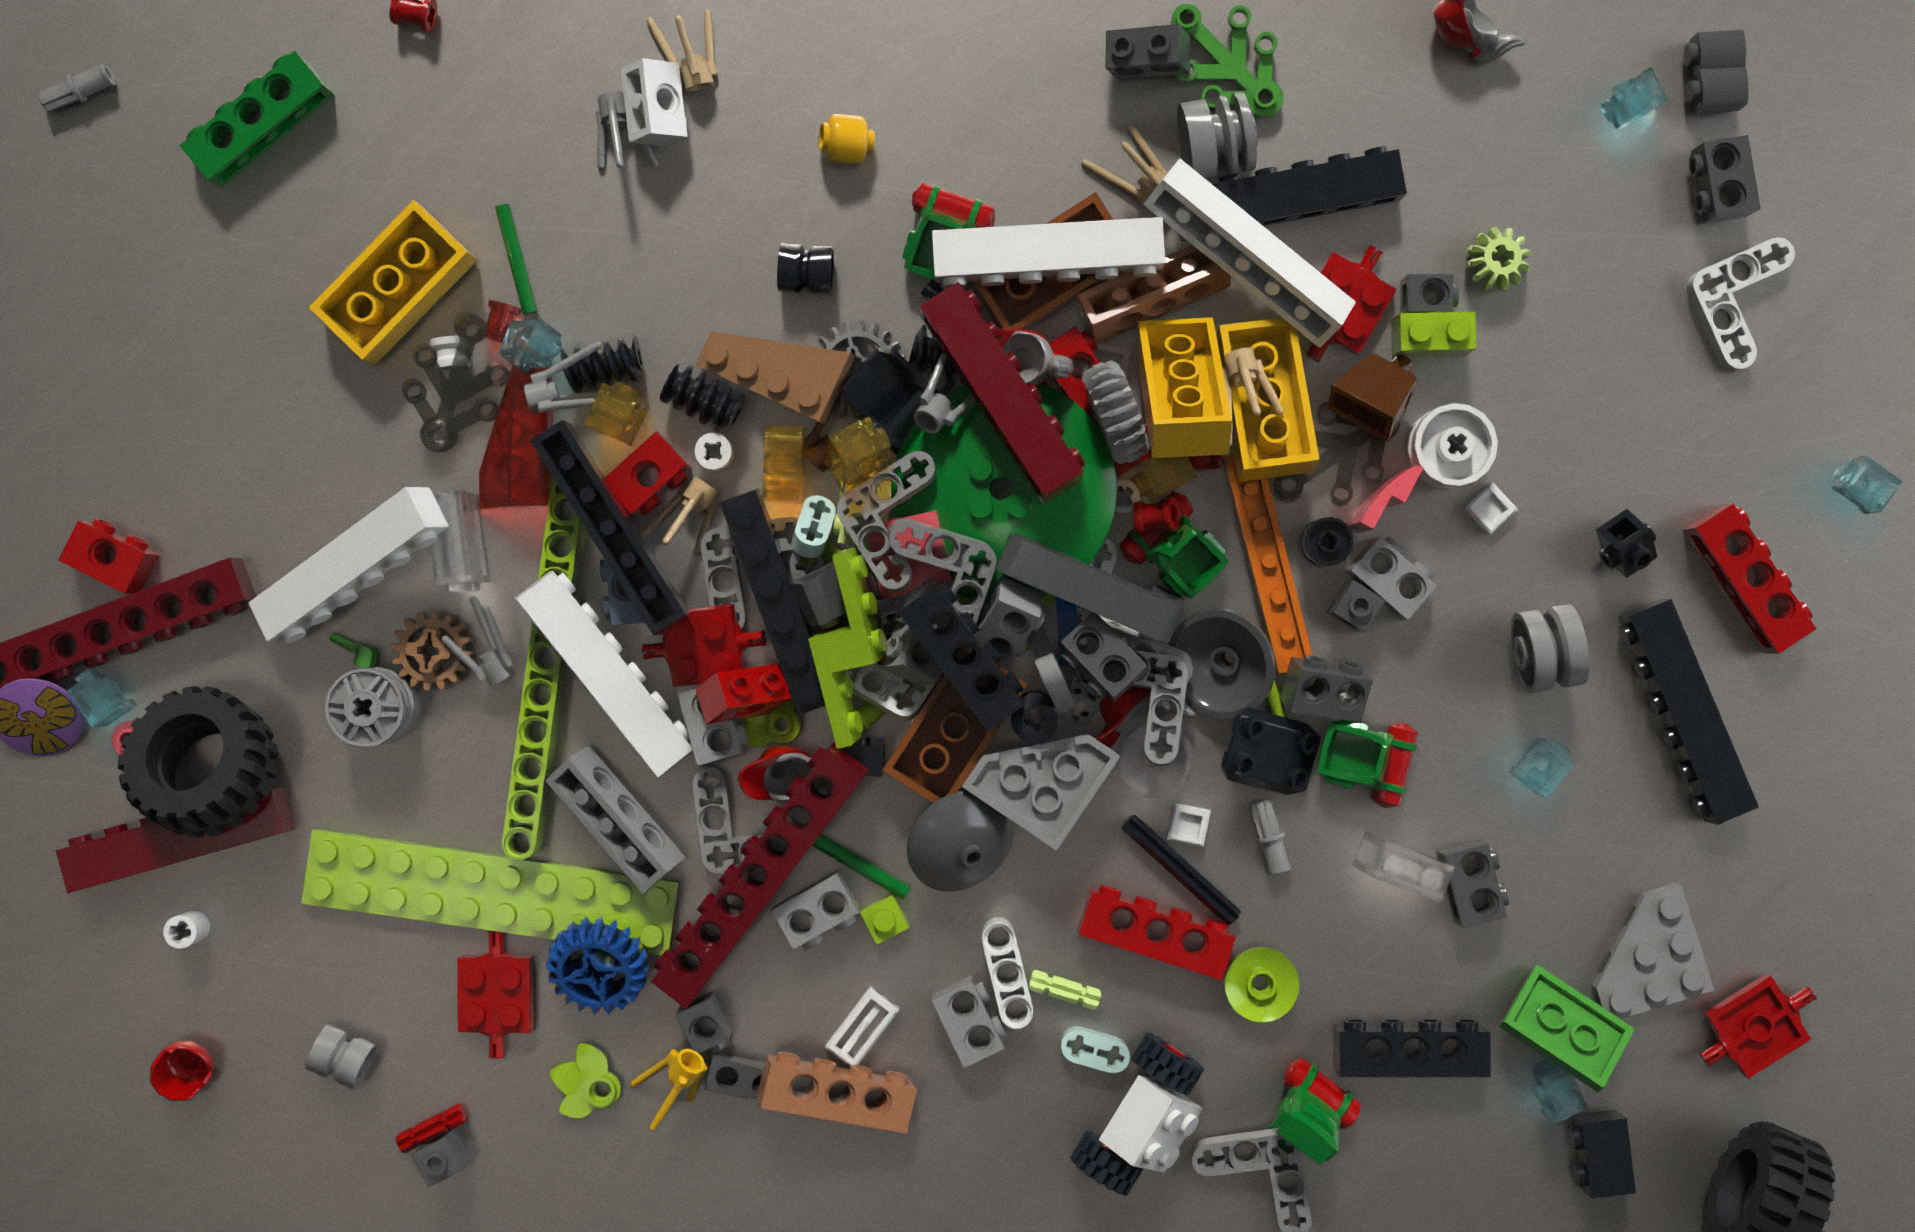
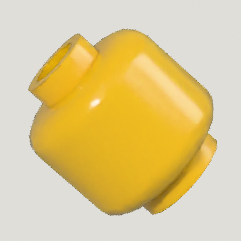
M833 114L829 116L826 123H821L818 147L819 151L825 154L829 162L857 165L863 162L866 153L873 152L875 134L873 130H868L867 122L862 116Z

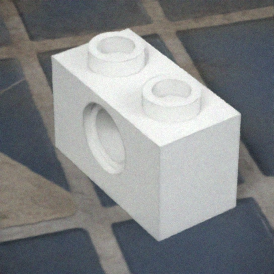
M642 58L621 68L629 143L667 146L686 138L687 120L684 112L683 85L680 78L679 63Z

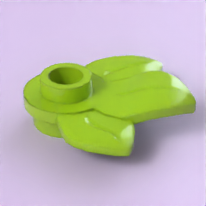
M792 696L791 699L770 714L745 718L748 721L744 724L749 741L748 745L756 748H764L773 742L781 744L791 743L798 738L802 730V719L795 710ZM782 718L787 721V728L783 732L778 729V722Z
M580 1043L576 1050V1061L559 1064L549 1072L554 1084L567 1095L560 1105L559 1112L571 1118L586 1117L595 1108H609L617 1102L621 1095V1083L616 1075L609 1072L607 1057L601 1050L590 1044ZM599 1083L607 1084L609 1094H600L597 1090V1085Z

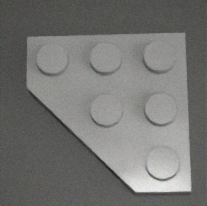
M1089 734L982 755L962 787L1057 851L1121 756Z
M1674 882L1642 892L1634 905L1636 908L1626 927L1623 926L1610 950L1612 954L1602 973H1598L1592 984L1598 1005L1620 1019L1715 991L1681 883Z

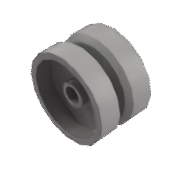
M1572 604L1548 607L1544 616L1538 610L1514 613L1511 620L1513 656L1520 680L1528 693L1552 690L1555 681L1561 687L1578 686L1587 682L1590 669L1587 638L1579 614Z

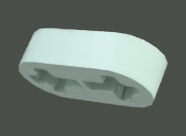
M818 495L810 496L805 500L791 543L793 550L797 554L806 558H816L823 553L836 514V507L831 500ZM814 512L822 514L820 520L813 518ZM808 533L815 535L813 541L806 539Z
M1079 1026L1068 1028L1061 1036L1060 1046L1062 1053L1067 1060L1107 1073H1119L1130 1062L1128 1047L1118 1037ZM1077 1035L1082 1036L1083 1043L1093 1048L1092 1051L1080 1048L1078 1053L1075 1054L1072 1053V1048L1067 1042L1068 1040L1074 1041ZM1113 1046H1117L1119 1054L1123 1057L1122 1059H1115L1113 1064L1108 1063L1106 1055L1097 1053L1098 1049L1111 1051Z

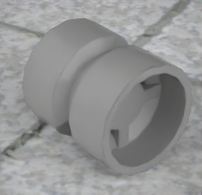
M327 1024L317 1036L309 1052L305 1068L325 1078L334 1073V1081L355 1090L362 1083L373 1062L377 1045L362 1038H354L349 1041L348 1032Z

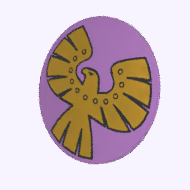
M31 678L12 681L0 688V739L8 746L28 755L52 756L68 750L77 742L83 730V715L76 700L66 690L54 683Z

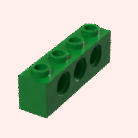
M296 51L278 58L274 62L272 70L262 78L250 81L245 86L244 93L233 102L229 101L221 105L216 110L215 117L205 125H199L192 129L186 137L187 140L179 145L208 181L222 188L334 95L311 65ZM290 86L288 97L278 101L279 91L284 87ZM256 110H261L259 121L250 125L249 119L251 114ZM232 133L230 145L221 148L222 138Z

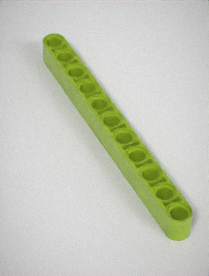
M552 476L538 580L549 571H554L556 575L563 572L576 588L572 596L577 599L586 528L577 514L570 520L565 521L562 518L560 509L564 502L568 500ZM567 537L571 542V551L567 556L561 558L555 551V545L560 538ZM533 622L502 837L504 853L510 859L516 861L524 860L536 854L543 844L551 788L545 780L553 773L567 672L566 663ZM547 647L551 648L556 654L555 664L550 668L545 667L540 661L541 652ZM541 684L546 685L551 692L550 701L545 705L540 704L535 697L536 688ZM535 721L541 722L546 729L545 738L541 742L533 739L530 734L531 725ZM529 758L535 759L541 766V771L537 778L530 777L525 771V764ZM524 795L530 796L535 802L536 808L532 815L524 813L520 807V801ZM518 832L524 833L529 837L531 845L528 851H522L517 848L515 837Z

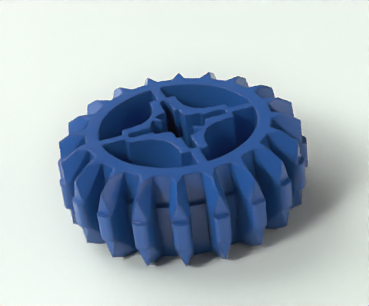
M587 916L581 920L580 925L573 921L566 930L562 929L558 933L555 942L551 944L548 951L549 958L546 962V969L550 971L548 982L556 984L555 994H566V1004L572 1001L577 1002L579 1012L586 1006L591 1007L594 1015L599 1012L600 1008H603L608 1014L614 1011L615 1006L623 1010L629 1001L634 1002L641 988L645 986L646 975L649 970V962L646 961L647 949L639 948L641 944L640 937H629L631 933L630 927L623 930L618 929L617 920L613 921L610 925L604 924L602 916L596 919L595 924ZM582 949L584 954L580 955L578 959L572 960L571 954ZM625 972V976L615 982L612 981V977H616L617 973Z

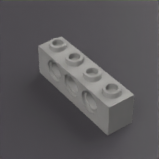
M590 746L567 758L545 780L642 894L665 878L686 858Z

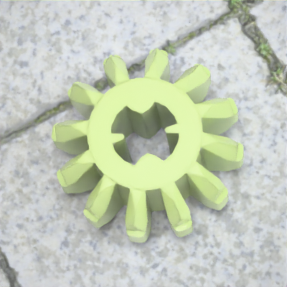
M1492 227L1488 231V236L1483 233L1478 234L1475 237L1477 245H1471L1467 249V253L1474 257V259L1466 263V268H1476L1478 271L1472 276V281L1477 282L1481 278H1485V290L1492 289L1496 283L1499 291H1505L1508 289L1509 283L1513 285L1519 284L1522 281L1520 273H1526L1530 269L1528 263L1524 262L1523 259L1531 256L1532 251L1520 249L1519 246L1525 242V237L1520 236L1516 240H1512V228H1507L1501 235L1497 227ZM1496 254L1497 257H1503L1505 262L1500 264L1499 261H1493L1492 256Z

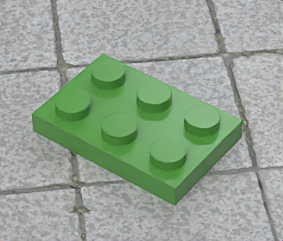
M1538 964L1529 972L1499 1025L1500 1028L1596 1092L1601 1091L1605 1087L1635 1028Z

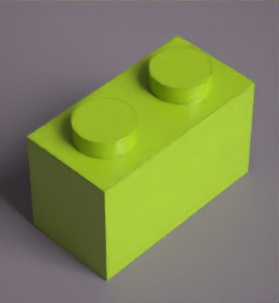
M1476 311L1398 314L1391 320L1392 357L1398 354L1405 356H1447L1471 353L1477 349Z

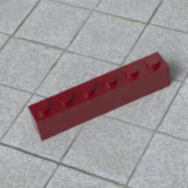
M957 282L920 305L921 319L942 351L947 354L949 362L1044 505L1082 481L1084 474L1082 468L1085 467V462L1074 446L1071 448L1067 447L1061 437L1064 435L1063 428L1054 415L1048 417L1040 406L1044 402L1033 383L1027 385L1019 374L1023 372V369L1016 356L1012 352L1006 354L999 344L1002 341V337L992 321L986 323L978 312L982 308L975 294L971 290L965 292L961 284Z
M284 787L272 789L267 797L262 796L257 803L260 808L253 815L247 813L243 816L244 822L234 829L225 826V832L216 836H210L207 833L202 838H192L185 834L178 835L145 817L139 819L141 827L128 830L127 823L103 829L105 837L93 840L90 833L68 839L70 847L55 850L67 894L295 830Z

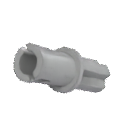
M102 63L98 67L75 76L72 73L67 75V80L39 91L38 98L43 108L47 112H52L78 100L83 103L87 101V96L110 86L113 87L116 85V82L108 66Z
M1261 799L1251 803L1250 808L1258 833V837L1255 840L1256 843L1261 844L1268 874L1273 875L1290 870L1291 865L1289 864L1282 839L1285 833L1279 829L1272 801L1270 799Z

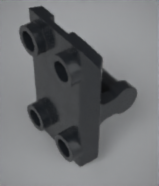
M878 347L841 387L840 391L846 408L897 455L906 434L915 422L914 413L921 405L919 398L926 390L929 381L897 351ZM935 388V391H934L933 394H935V393L941 394V393Z
M1250 707L1239 711L1234 717L1231 727L1233 733L1228 751L1224 752L1221 769L1226 779L1285 795L1306 791L1321 737L1307 723Z

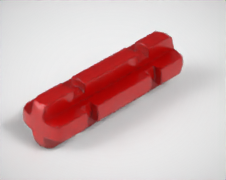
M456 1104L448 1108L444 1113L440 1112L415 1125L413 1129L409 1128L399 1133L395 1138L399 1150L402 1153H408L416 1149L419 1144L423 1145L451 1130L450 1127L455 1129L463 1125L468 1120L465 1109L461 1104Z

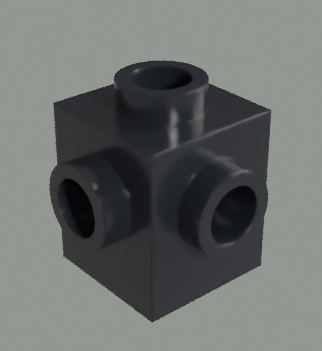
M1628 509L1596 529L1602 549L1599 551L1601 560L1609 569L1613 570L1616 568L1626 578L1638 570L1646 568L1653 560L1658 558L1654 541H1656L1655 533L1647 523L1641 522Z

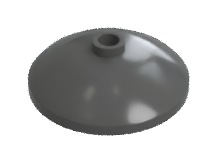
M1212 608L1193 614L1184 620L1174 631L1169 645L1186 652L1192 659L1193 673L1187 682L1185 703L1193 710L1215 719H1234L1239 711L1247 707L1256 709L1266 699L1275 679V657L1268 638L1251 619L1232 610ZM1225 652H1228L1233 656V663H1230L1226 660ZM1168 664L1170 675L1176 676L1178 672L1175 671V665Z
M967 790L949 794L929 806L914 824L907 843L909 865L916 877L932 889L954 892L971 888L991 876L1007 857L1013 841V822Z

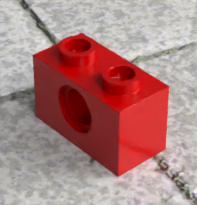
M655 431L605 478L621 504L631 515L638 516L642 513L646 516L661 503L658 497L668 488L674 491L687 480L689 476L685 472L691 466L662 434ZM648 467H654L657 470L658 479L654 485L644 487L640 480L641 473Z
M95 518L93 522L78 520L58 561L124 594H132L142 590L159 557L158 554L148 550L150 544L133 535L128 534L127 538H124L114 533L117 527L98 518ZM112 545L116 551L114 561L109 563L106 559V551Z
M780 664L717 672L695 689L706 724L767 715L791 699Z

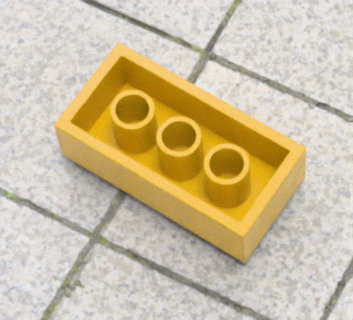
M413 199L308 308L363 361L376 365L478 259L434 216Z
M1213 317L1138 321L1136 355L1152 458L1229 454L1232 416Z
M1282 317L1220 325L1216 337L1222 368H1226L1224 356L1227 353L1240 348H1252L1256 360L1262 361L1264 372L1284 410L1282 415L1276 413L1257 377V381L1253 385L1261 414L1255 416L1245 386L1237 387L1234 385V381L1232 382V448L1238 482L1312 473L1320 459L1297 329Z

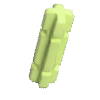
M1038 970L1032 972L1028 984L1031 991L1040 994L1048 992L1050 997L1073 1004L1080 1002L1083 1007L1092 1010L1097 1009L1101 999V991L1097 988L1090 986L1083 988L1081 983L1055 975L1051 978L1048 977V973Z

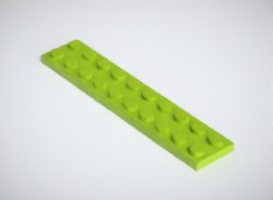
M314 829L311 832L301 904L555 940L558 933L562 929L566 930L573 921L580 925L581 920L587 916L595 924L596 919L602 916L604 924L610 925L613 921L617 920L618 929L623 930L630 927L631 933L629 937H640L641 944L639 948L647 949L649 954L662 955L666 949L671 952L681 881L663 878L642 894L628 876L622 872L531 859L516 861L504 855Z

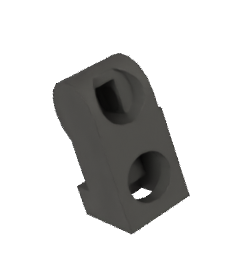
M723 1050L711 1054L705 1078V1090L746 1099H756L765 1062L729 1055Z

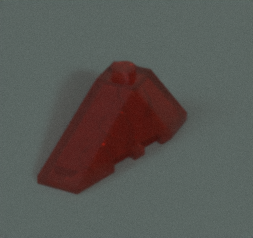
M551 360L513 361L479 470L480 510L548 508L552 474L530 440L553 426V410L532 414L525 396L524 385L533 383L531 374L543 372L552 367ZM552 377L546 379L548 383L552 382Z

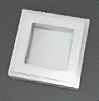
M1493 482L1489 483L1463 507L1487 535H1491L1518 510Z
M1173 802L1166 839L1204 847L1211 810Z

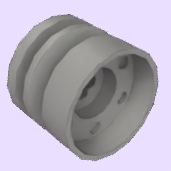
M1244 92L1232 93L1230 106L1225 95L1217 96L1215 114H1211L1205 99L1178 103V135L1182 158L1186 164L1205 179L1216 177L1219 159H1222L1225 169L1230 175L1237 173L1238 161L1242 171L1255 170L1257 162L1256 149L1258 145L1257 129L1253 113Z
M387 667L350 670L338 677L328 690L324 704L326 721L333 733L346 744L369 747L396 742L408 735L417 723L421 709L419 692L416 687L410 686V678H400L398 676L399 670ZM371 700L373 703L369 707L371 713L365 714L363 712V710L366 708V703L364 701Z

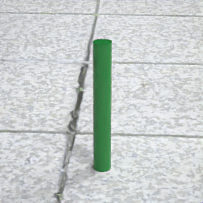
M498 205L495 207L522 313L523 315L535 314L538 311L510 205Z
M822 834L812 844L816 849L903 900L911 888Z

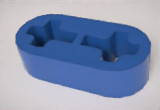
M1056 597L1060 667H1065L1068 665L1061 657L1064 653L1061 649V641L1077 627V612L1075 604Z

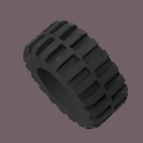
M197 686L182 689V694L174 690L163 695L164 700L162 702H152L145 708L147 713L141 719L136 717L130 725L134 728L130 736L125 735L121 747L125 749L124 755H119L118 769L124 772V774L119 776L121 789L127 792L126 799L131 806L139 810L140 814L178 835L185 834L192 838H202L205 836V833L210 836L223 834L225 826L233 829L244 822L243 816L247 813L253 815L260 808L257 804L262 796L267 797L272 789L268 783L270 778L276 777L278 766L272 762V759L278 757L277 745L272 742L274 735L270 727L263 722V718L235 696L228 692L223 693L218 688L207 686L201 690ZM221 734L223 753L214 773L202 784L188 790L178 791L175 783V772L185 750L200 738Z
M1768 1121L1749 1124V1127H1744L1739 1131L1738 1137H1733L1729 1142L1727 1151L1722 1153L1719 1165L1712 1174L1711 1186L1707 1190L1705 1197L1707 1201L1706 1208L1703 1209L1702 1219L1705 1221V1225L1702 1227L1703 1232H1823L1824 1224L1829 1220L1831 1213L1829 1207L1834 1199L1835 1192L1832 1188V1183L1835 1181V1172L1831 1168L1833 1163L1828 1153L1818 1142Z

